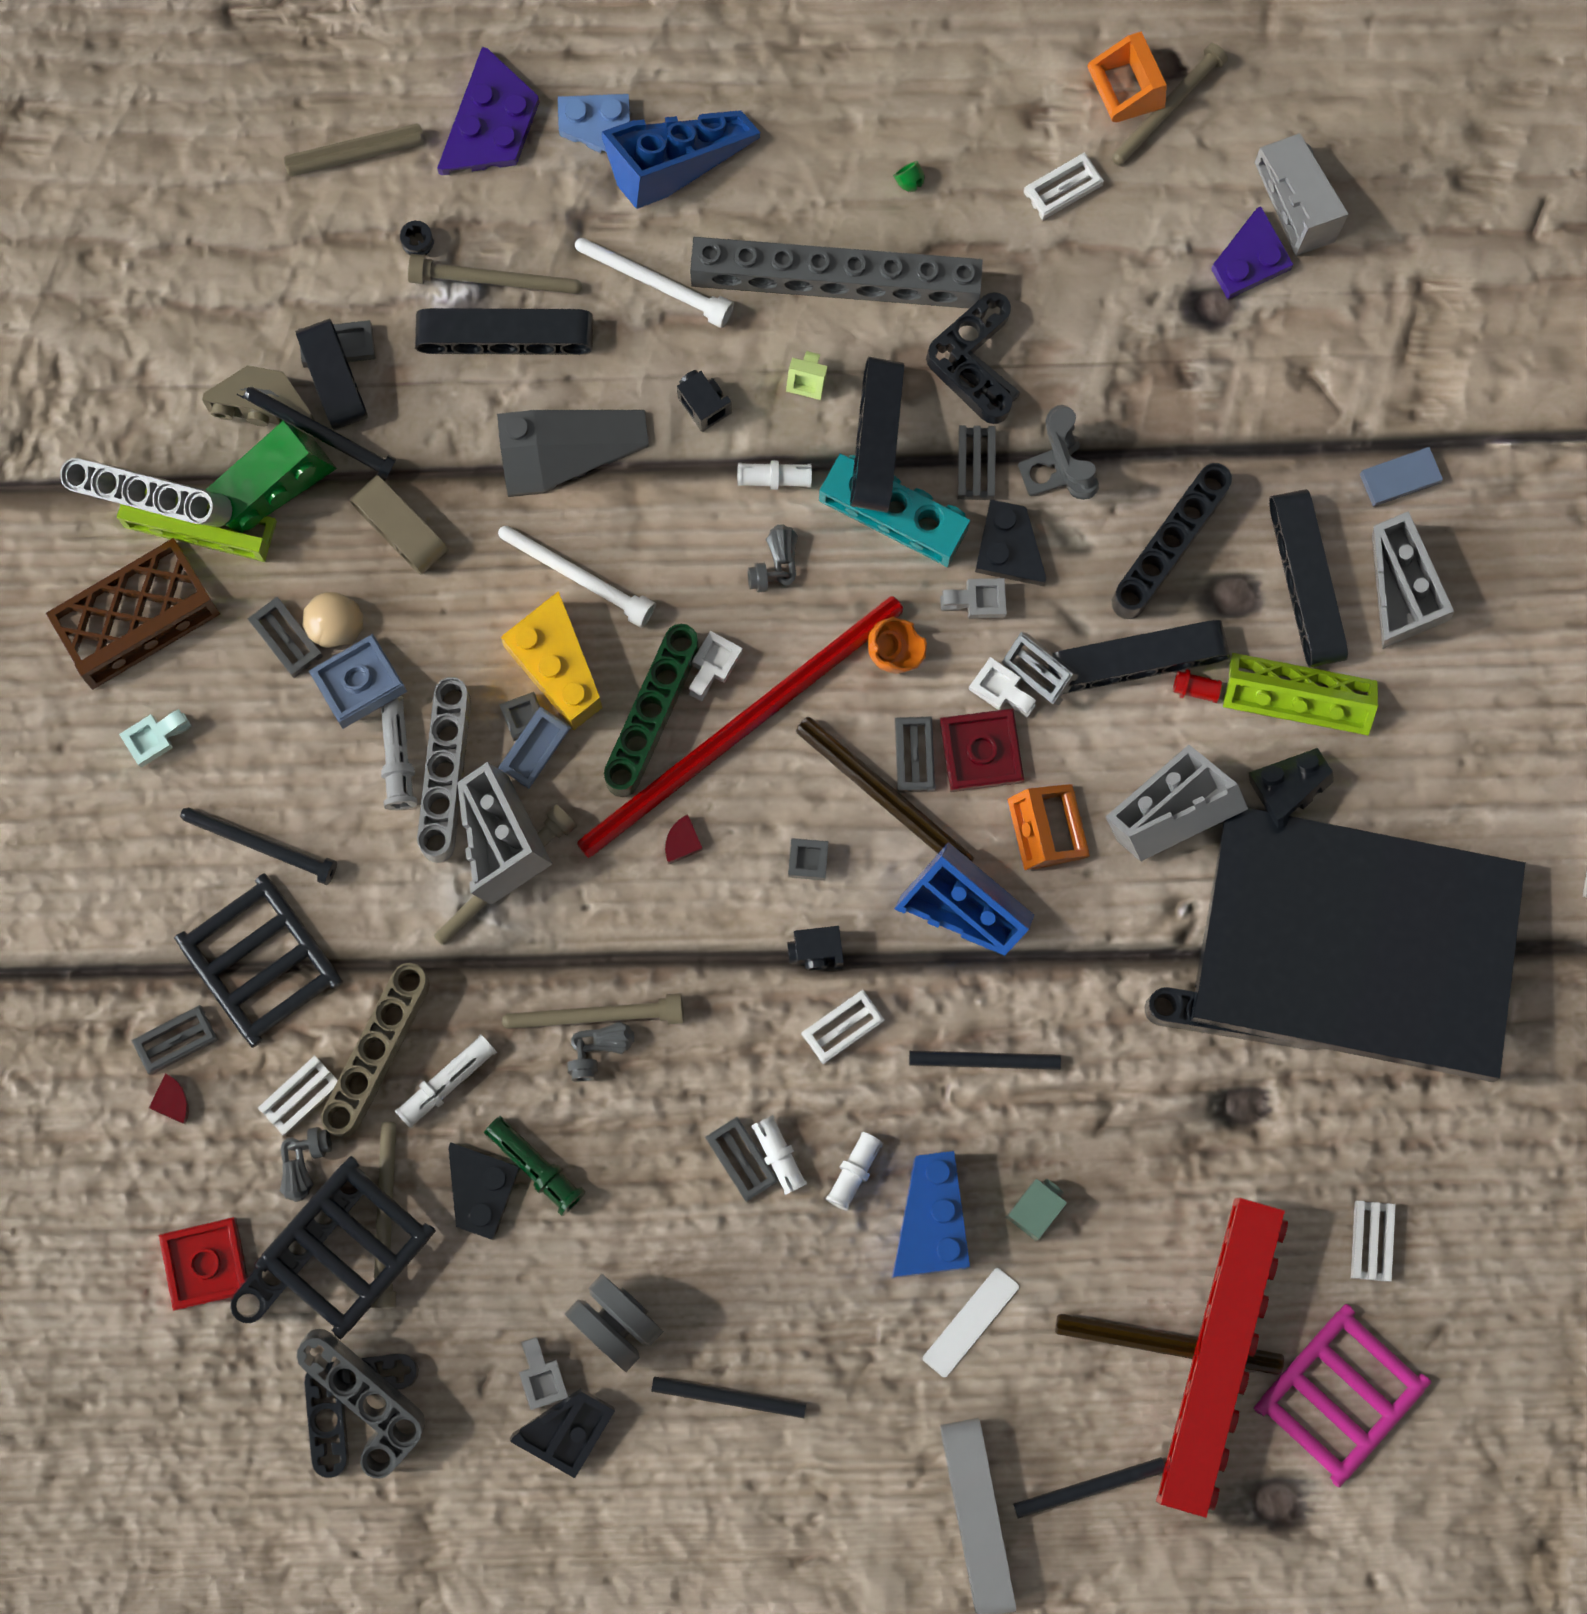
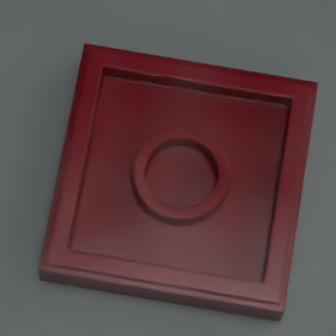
M1013 708L940 718L950 792L1024 783Z

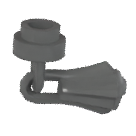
M781 524L776 525L770 530L766 541L773 556L775 571L767 572L765 562L755 563L754 567H748L749 589H756L757 593L767 592L768 582L779 581L783 585H790L795 581V549L798 535L793 531L792 527ZM788 563L789 573L782 571L781 564Z
M619 1021L601 1029L575 1033L571 1038V1045L577 1051L578 1059L567 1062L568 1074L572 1075V1081L585 1082L595 1079V1073L598 1072V1061L586 1059L587 1051H608L618 1054L628 1051L634 1042V1032L630 1026ZM593 1037L594 1044L585 1045L582 1038Z
M320 1127L310 1128L307 1131V1140L299 1141L292 1137L282 1142L283 1175L280 1192L286 1199L299 1202L304 1200L309 1194L313 1183L305 1167L302 1150L309 1149L314 1159L325 1157L327 1152H331L332 1140L330 1133L326 1129L321 1130ZM288 1150L296 1152V1160L289 1161Z

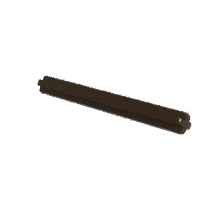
M806 717L802 720L796 729L797 734L937 854L949 842L973 862L974 857L811 717Z
M1059 1314L1055 1324V1333L1058 1335L1193 1359L1198 1340L1197 1338L1066 1314ZM1256 1349L1253 1357L1248 1356L1245 1369L1279 1375L1284 1368V1356L1279 1353Z

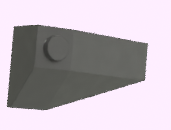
M528 410L497 414L500 449L508 497L546 493L555 489V486L574 477L575 479L587 474V471L605 463L611 464L649 447L645 410Z

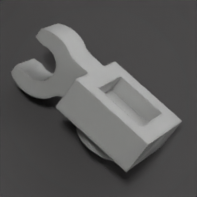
M1005 578L968 579L966 590H943V595L940 596L941 611H956L968 608V619L1005 618L1007 614Z
M536 1337L521 1342L530 1369L519 1372L530 1410L567 1398L568 1395L557 1360L545 1363Z

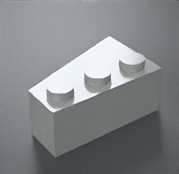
M1409 511L1375 525L1372 533L1383 649L1450 621L1454 610Z
M1188 745L1106 816V819L1117 842L1138 860L1143 861L1247 810L1248 807L1239 785L1192 746Z
M486 762L458 781L457 785L462 826L466 828L468 848H465L466 859L470 861L472 881L469 882L470 892L492 905L551 866L552 862L509 776L489 762Z

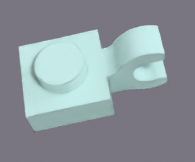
M178 709L159 722L150 714L119 735L136 763L143 767L173 748L168 739L169 737L186 731L192 725L186 715Z

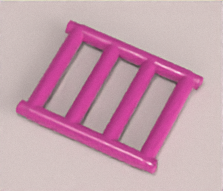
M1344 1304L1253 1407L1255 1412L1263 1417L1267 1414L1328 1470L1332 1474L1329 1478L1338 1488L1353 1475L1432 1383L1427 1376L1423 1374L1416 1375L1353 1317L1355 1311L1348 1304ZM1343 1328L1407 1386L1406 1390L1393 1404L1328 1346ZM1318 1357L1382 1415L1368 1433L1303 1375ZM1292 1386L1356 1444V1447L1342 1462L1278 1404Z

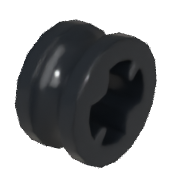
M416 220L410 221L400 231V241L403 250L408 255H427L432 250L434 240L431 230L426 223ZM419 232L422 233L423 240L425 241L423 243L418 241L419 245L417 246L412 245L409 236L413 235L415 237V233Z

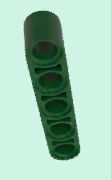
M675 624L666 632L605 766L604 778L606 786L615 796H630L638 788L691 671L692 661L699 651L697 633L687 624ZM684 637L689 639L692 645L685 651H677L672 647L674 640ZM670 670L677 675V678L671 684H661L657 680L659 673ZM650 703L658 704L662 708L661 713L653 718L642 714L644 706ZM640 736L646 739L647 744L640 751H631L627 748V742L632 737ZM618 770H627L632 774L630 781L624 785H617L611 780L612 775Z

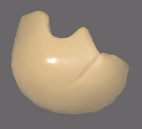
M326 592L315 596L305 607L303 628L308 638L322 647L333 648L339 645H351L363 629V613L358 604L348 597L337 592Z

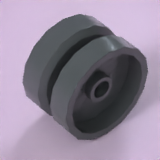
M601 1274L589 1287V1292L603 1307L602 1310L598 1312L585 1300H577L565 1315L622 1370L627 1372L640 1358L639 1351L626 1339L629 1333L643 1345L651 1346L664 1331L646 1315L648 1311L623 1287L620 1290L604 1274Z

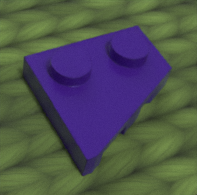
M1260 206L1256 208L1217 258L1211 270L1229 300L1290 271L1293 263Z

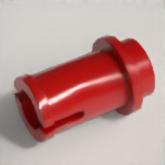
M1188 669L1185 672H1177L1173 692L1178 693L1179 698H1184L1186 695L1217 703L1222 688L1221 680L1190 674L1191 671Z

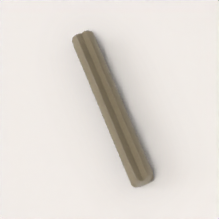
M413 124L286 155L284 163L288 175L293 177L423 145L424 135L420 124Z

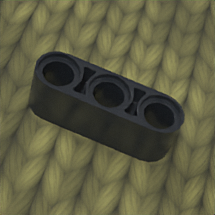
M329 318L295 331L332 429L337 430L368 418L365 405L331 319Z

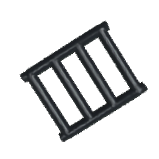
M266 873L256 878V885L191 932L187 934L186 931H183L174 937L183 954L251 1048L256 1047L263 1040L260 1036L329 986L334 989L343 984V980ZM265 897L277 915L209 963L197 945ZM287 927L299 945L230 993L218 975ZM308 957L320 975L257 1021L251 1023L240 1005Z
M349 1156L254 1264L259 1270L264 1272L269 1270L333 1326L331 1331L340 1340L356 1325L436 1232L433 1226L426 1223L420 1224L358 1169L360 1165L357 1163V1160L352 1156ZM347 1181L411 1236L397 1254L392 1252L332 1199ZM321 1210L386 1266L371 1284L365 1281L306 1229ZM294 1241H297L359 1296L345 1314L341 1313L280 1259L281 1255Z

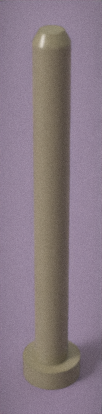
M1210 43L1204 49L1205 57L1166 97L1165 108L1153 111L1118 148L1112 157V161L1116 165L1124 164L1215 66L1221 68L1228 61L1226 52L1219 45Z

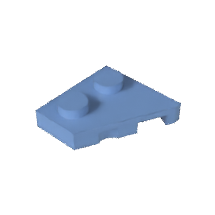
M629 94L558 97L559 135L573 142H582L588 148L599 153L602 150L606 152L601 137L602 131L630 122Z

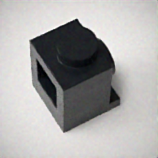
M693 370L679 381L680 384L677 385L678 399L701 432H704L732 414L730 398L726 396L721 399L724 395L717 382L713 378L707 380L702 371Z
M839 925L794 931V941L787 942L790 964H797V966L805 965L807 971L828 968V962H835V969L843 968L844 962Z

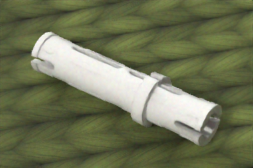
M480 1034L473 1043L429 1082L423 1081L419 1084L421 1089L394 1111L411 1129L433 1107L437 1106L439 1108L443 1105L442 1099L467 1079L493 1054L495 1055L497 1053L496 1050Z

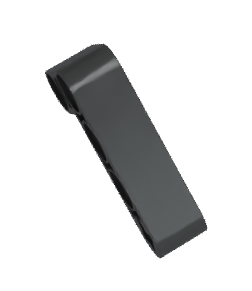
M325 1329L311 1330L305 1335L297 1350L299 1365L376 1431L364 1447L360 1461L361 1467L366 1475L372 1478L380 1479L388 1476L419 1442L425 1426L424 1414L414 1403L332 1333ZM318 1345L324 1348L323 1352L318 1353L316 1356L310 1353L311 1348H316ZM336 1357L337 1359L334 1361L331 1369L328 1370L326 1368L327 1363H330L332 1358ZM343 1368L349 1369L354 1372L357 1380L350 1384L344 1383L338 1378L337 1371ZM371 1394H378L385 1399L386 1406L380 1409L373 1408L367 1403L366 1397ZM403 1419L409 1420L415 1425L416 1431L410 1434L402 1433L398 1430L396 1422ZM374 1449H383L389 1454L390 1460L384 1463L376 1462L371 1457L370 1452Z

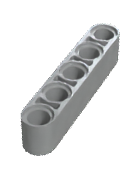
M71 458L63 464L60 471L61 482L70 491L179 520L221 527L230 520L232 515L231 501L223 494L96 461ZM177 495H178V503H177V505H176L175 502H176V497H177ZM208 503H209V505H210V510H209V512H208V514H207L206 511H207V506H208Z
M447 677L440 680L434 690L417 843L421 852L429 861L435 863L448 860L453 855L455 849L460 808L457 782L463 779L471 710V696L464 682L455 677ZM457 690L462 693L461 700L454 705H448L443 702L444 696L450 691ZM447 726H453L458 729L457 736L451 741H443L439 738L440 732ZM449 762L454 765L453 772L449 776L441 778L435 775L439 764ZM444 798L450 801L449 809L445 813L434 814L431 812V806L436 800ZM434 835H442L446 839L445 845L438 851L427 849V842Z
M979 1418L940 1425L975 1613L1006 1614L1016 1612L1015 1598Z

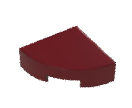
M688 814L680 818L667 835L665 854L668 865L703 850Z
M165 1073L149 1109L186 1124L189 1115V1105L181 1084L175 1078Z

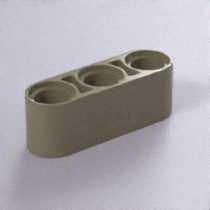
M376 475L349 499L355 509L420 575L427 571L448 551L443 541L379 476Z

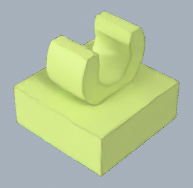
M806 351L804 360L792 357L788 371L786 392L821 400L828 366L818 364L820 354Z

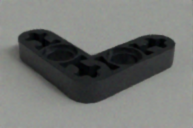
M996 292L984 295L936 337L929 345L926 356L929 368L982 420L991 424L1001 423L1008 417L1012 407V398L1008 391L970 355L998 332L1008 321L1011 312L1010 301L1003 294ZM999 307L1001 309L999 315L996 313L992 314L984 324L982 319L986 316L988 308L994 309ZM963 326H972L977 330L978 338L972 341L965 340L960 336L959 329ZM938 351L940 353L948 351L950 353L949 359H937ZM952 366L956 368L954 374L951 373ZM963 373H972L978 378L979 384L974 388H967L960 383L959 376ZM984 387L988 388L985 395L982 393L979 399L976 398L983 391ZM998 400L1002 403L1000 410L998 408L993 410L988 408L989 402L995 403Z
M407 1354L361 1358L378 1374H380L377 1362L383 1361L382 1369L384 1370L395 1368L398 1360H402L403 1366H410L411 1372L404 1375V1382L399 1383L396 1376L383 1377L397 1390L410 1387L418 1377L419 1368L417 1362ZM328 1362L326 1368L330 1370L334 1362ZM343 1368L337 1371L340 1381L348 1384L353 1383L351 1370ZM306 1373L304 1387L311 1463L318 1475L324 1478H333L341 1475L349 1465L345 1406L338 1398H336V1404L321 1403L315 1406L314 1398H322V1390L320 1386H314V1378ZM326 1389L327 1398L333 1397L334 1395ZM324 1409L334 1411L337 1416V1425L329 1432L320 1430L316 1423L318 1413ZM339 1435L340 1443L332 1442L331 1445L333 1455H340L341 1460L340 1463L334 1464V1471H329L328 1465H321L320 1462L321 1457L327 1455V1444L324 1443L318 1446L317 1438H331Z

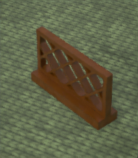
M172 538L46 612V615L75 663L80 676L94 690L220 615V612L209 597L179 545ZM174 552L177 562L173 573L157 570L160 559ZM183 568H184L185 572L187 573V575L181 574ZM135 574L146 575L141 592L125 589L129 577ZM154 577L171 580L166 596L149 593ZM178 582L193 584L197 590L196 593L184 600L174 598ZM104 592L114 594L109 611L93 608L96 597ZM122 596L138 599L134 615L117 612ZM147 600L163 603L160 614L152 619L141 617ZM72 611L82 613L77 630L63 627L59 619ZM90 615L106 617L101 634L85 631ZM115 619L131 622L128 633L120 638L109 636ZM69 636H74L73 642L70 640ZM82 639L99 641L96 651L82 660L78 653Z

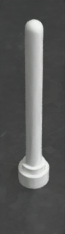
M579 238L575 242L577 251L703 311V315L713 325L724 328L731 317L734 302L725 297L719 296L716 298L712 296L708 298L585 238Z
M502 526L499 529L498 535L502 540L622 608L624 614L628 616L629 622L640 628H643L648 623L656 607L654 601L643 595L640 598L636 595L633 597L628 596L509 526Z

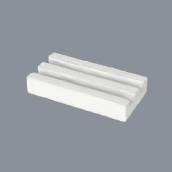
M1084 152L1024 187V194L1027 198L1031 199L1034 209L1037 208L1039 216L1043 221L1103 186L1104 180ZM1081 166L1085 167V170L1060 183L1041 196L1038 195L1037 192ZM1090 177L1092 178L1090 181L1072 190L1071 192L1060 197L1054 202L1048 204L1047 206L1045 205V203H1047L1048 201L1066 192L1067 190L1078 185L1084 180Z
M861 990L804 1030L801 1035L824 1065L882 1024L885 1019L864 990ZM862 1001L865 1005L863 1009L816 1041L813 1037L815 1033ZM868 1014L872 1015L874 1019L827 1052L823 1051L822 1047Z
M314 1055L265 1100L258 1109L283 1136H286L331 1095L338 1080ZM316 1068L319 1072L274 1113L271 1109ZM326 1078L329 1083L284 1124L280 1119Z
M1355 1201L1351 1278L1392 1281L1396 1204ZM1364 1210L1371 1211L1368 1272L1361 1271ZM1380 1212H1384L1381 1273H1377Z

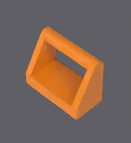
M1142 31L1126 36L1088 63V70L1112 122H1121L1165 108L1167 84ZM1130 64L1141 91L1120 104L1105 71Z
M1073 784L1028 788L1007 799L1024 870L1039 869L1090 857ZM1060 796L1073 850L1056 852L1043 800Z

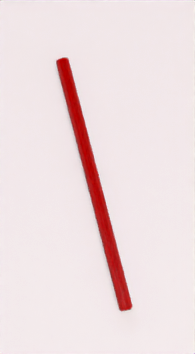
M890 596L585 834L577 842L583 854L588 858L594 856L868 641L869 633L877 622L891 617L898 618L903 613L904 608L894 596Z

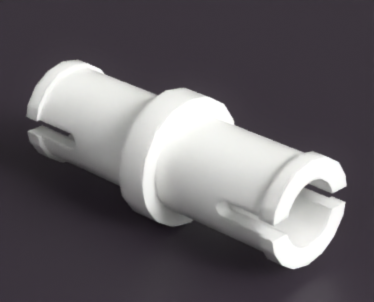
M771 460L770 464L738 462L737 486H770V490H778V486L811 488V464H779L778 460Z
M772 1115L751 1127L754 1129L767 1155L764 1158L766 1164L769 1165L771 1163L786 1195L806 1185L807 1182L804 1180L791 1154L794 1152L792 1145L787 1146L774 1120L775 1117Z
M865 1132L861 1133V1137L848 1161H843L839 1168L842 1172L829 1196L826 1197L829 1203L844 1211H848L849 1205L861 1183L868 1180L870 1175L867 1172L880 1147L883 1146L882 1141Z

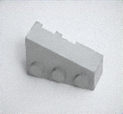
M1299 133L1260 147L1255 165L1295 256L1334 243L1347 219L1348 212L1316 161L1311 146L1306 144Z

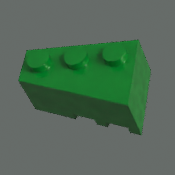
M283 420L206 490L223 494L231 501L232 515L226 526L243 533L255 527L264 517L337 468L312 436Z

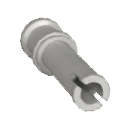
M402 696L381 707L386 765L381 770V777L386 781L387 799L383 802L384 808L388 810H406L418 805L417 798L413 796L412 776L415 775V769L408 762L404 698Z

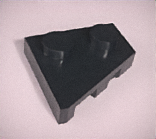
M990 499L975 570L976 573L1039 586L1045 585L1046 574L1025 506Z
M1318 748L1249 772L1250 784L1267 812L1270 813L1278 829L1284 828L1288 824V816L1298 807L1304 810L1313 801L1315 795L1322 793L1334 782L1333 771Z
M450 1142L448 1150L456 1227L494 1240L520 1167Z
M580 1388L513 1432L510 1442L569 1476L576 1478L614 1414L615 1408Z

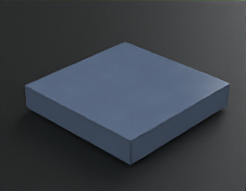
M373 634L309 670L342 729L408 692Z

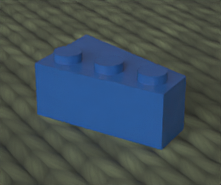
M949 842L901 894L894 908L904 914L909 912L928 920V924L937 928L940 925L959 933L961 938L1004 956L1027 933L1034 918V914Z
M954 1151L917 1155L914 1158L891 1279L963 1270L970 1267Z

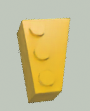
M558 591L503 634L501 640L507 652L570 727L576 730L603 707Z

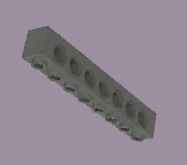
M693 237L690 275L691 287L969 309L980 299L983 259Z

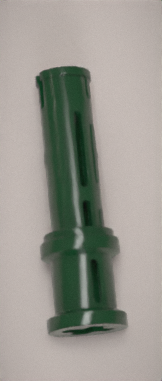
M502 1116L497 1117L484 1131V1134L499 1146L534 1181L533 1186L539 1194L544 1193L559 1208L558 1213L561 1216L567 1214L585 1195L586 1191L582 1187L577 1189L562 1174L563 1169L559 1165H550Z

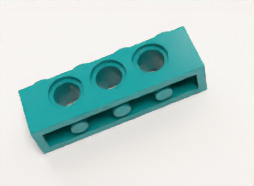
M840 453L819 490V502L948 568L968 531L970 520L966 518V514L955 506L947 505L944 507L934 502V498L922 489L915 488L911 490L901 485L900 479L894 476L891 502L897 501L902 503L906 508L902 513L894 514L890 511L886 513L850 506L855 455L847 457ZM924 518H931L936 521L938 527L934 530H924L918 522Z

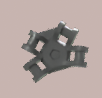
M1066 405L1053 407L1045 420L1052 450L1021 461L1018 464L1029 496H1035L1066 485L1073 497L1085 500L1092 498L1099 490L1095 465L1090 461H1079L1070 456L1080 448L1078 437L1073 436L1072 433L1075 429L1076 414ZM1039 464L1046 465L1047 467L1054 466L1056 472L1051 474L1047 482L1038 484L1032 481L1030 471L1034 466Z

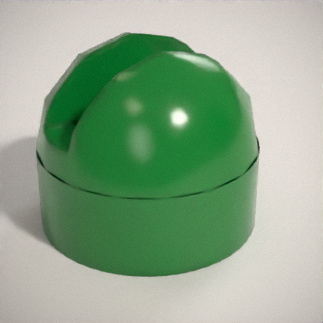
M918 161L905 165L893 175L898 185L907 192H915L917 187H921L924 184L925 180L923 169Z

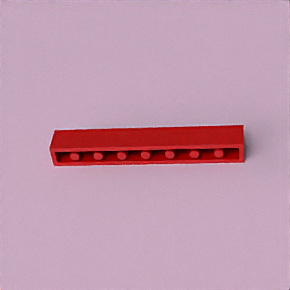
M1235 1198L1233 1201L1156 1502L1160 1505L1207 1518L1208 1510L1214 1511L1220 1492V1488L1215 1487L1218 1471H1225L1230 1450L1225 1448L1228 1432H1235L1239 1420V1410H1235L1238 1394L1244 1395L1248 1385L1249 1372L1244 1371L1248 1356L1253 1357L1258 1346L1259 1334L1254 1333L1257 1319L1264 1318L1268 1307L1269 1296L1264 1295L1267 1280L1273 1281L1276 1275L1279 1261L1278 1258L1274 1257L1277 1242L1283 1243L1288 1228V1221L1283 1219L1285 1210L1243 1198Z

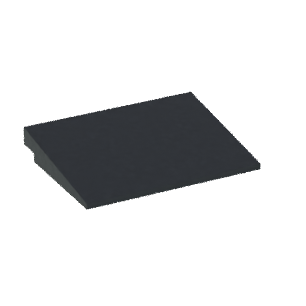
M1248 808L1225 820L1223 824L1190 1022L1495 1082L1501 1076L1526 862L1288 816V824L1284 828L1278 829L1269 812Z

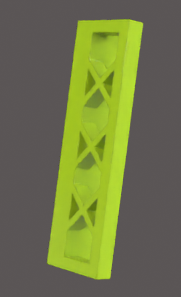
M177 495V497H176V502H175L176 505H177V503H178V495ZM208 503L207 511H206L207 514H208V512H209V510H210V505H209V503ZM120 504L116 517L126 529L167 539L174 538L175 541L261 562L266 561L277 523L275 518L264 517L258 523L265 526L263 536L259 538L243 534L232 528L223 529L195 524Z
M1232 653L1229 664V679L1223 697V707L1369 736L1378 708V681ZM1239 668L1250 669L1255 673L1239 671ZM1279 675L1289 677L1292 680L1281 679ZM1315 682L1325 684L1328 688L1318 686ZM1352 690L1368 692V695L1357 694Z

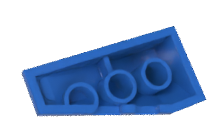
M742 110L700 114L698 120L678 121L677 116L665 117V123L646 124L644 119L632 120L602 131L601 137L617 186L633 206L638 209L669 197L758 140L761 132Z

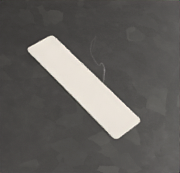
M995 1268L924 1354L923 1361L942 1377H947L1016 1293L1019 1285L1001 1269Z

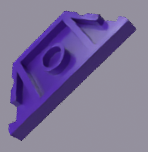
M482 47L437 167L438 174L450 175V171L471 168L473 172L486 170L491 166L499 168L516 166L540 103L539 96L488 48Z

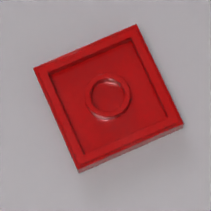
M236 1217L158 1235L173 1311L232 1298L234 1292L248 1277Z

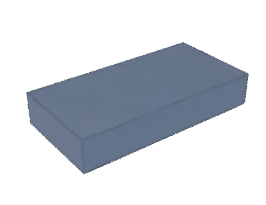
M1430 447L1364 469L1360 473L1373 507L1432 487L1443 481Z
M540 706L498 768L529 789L571 727Z

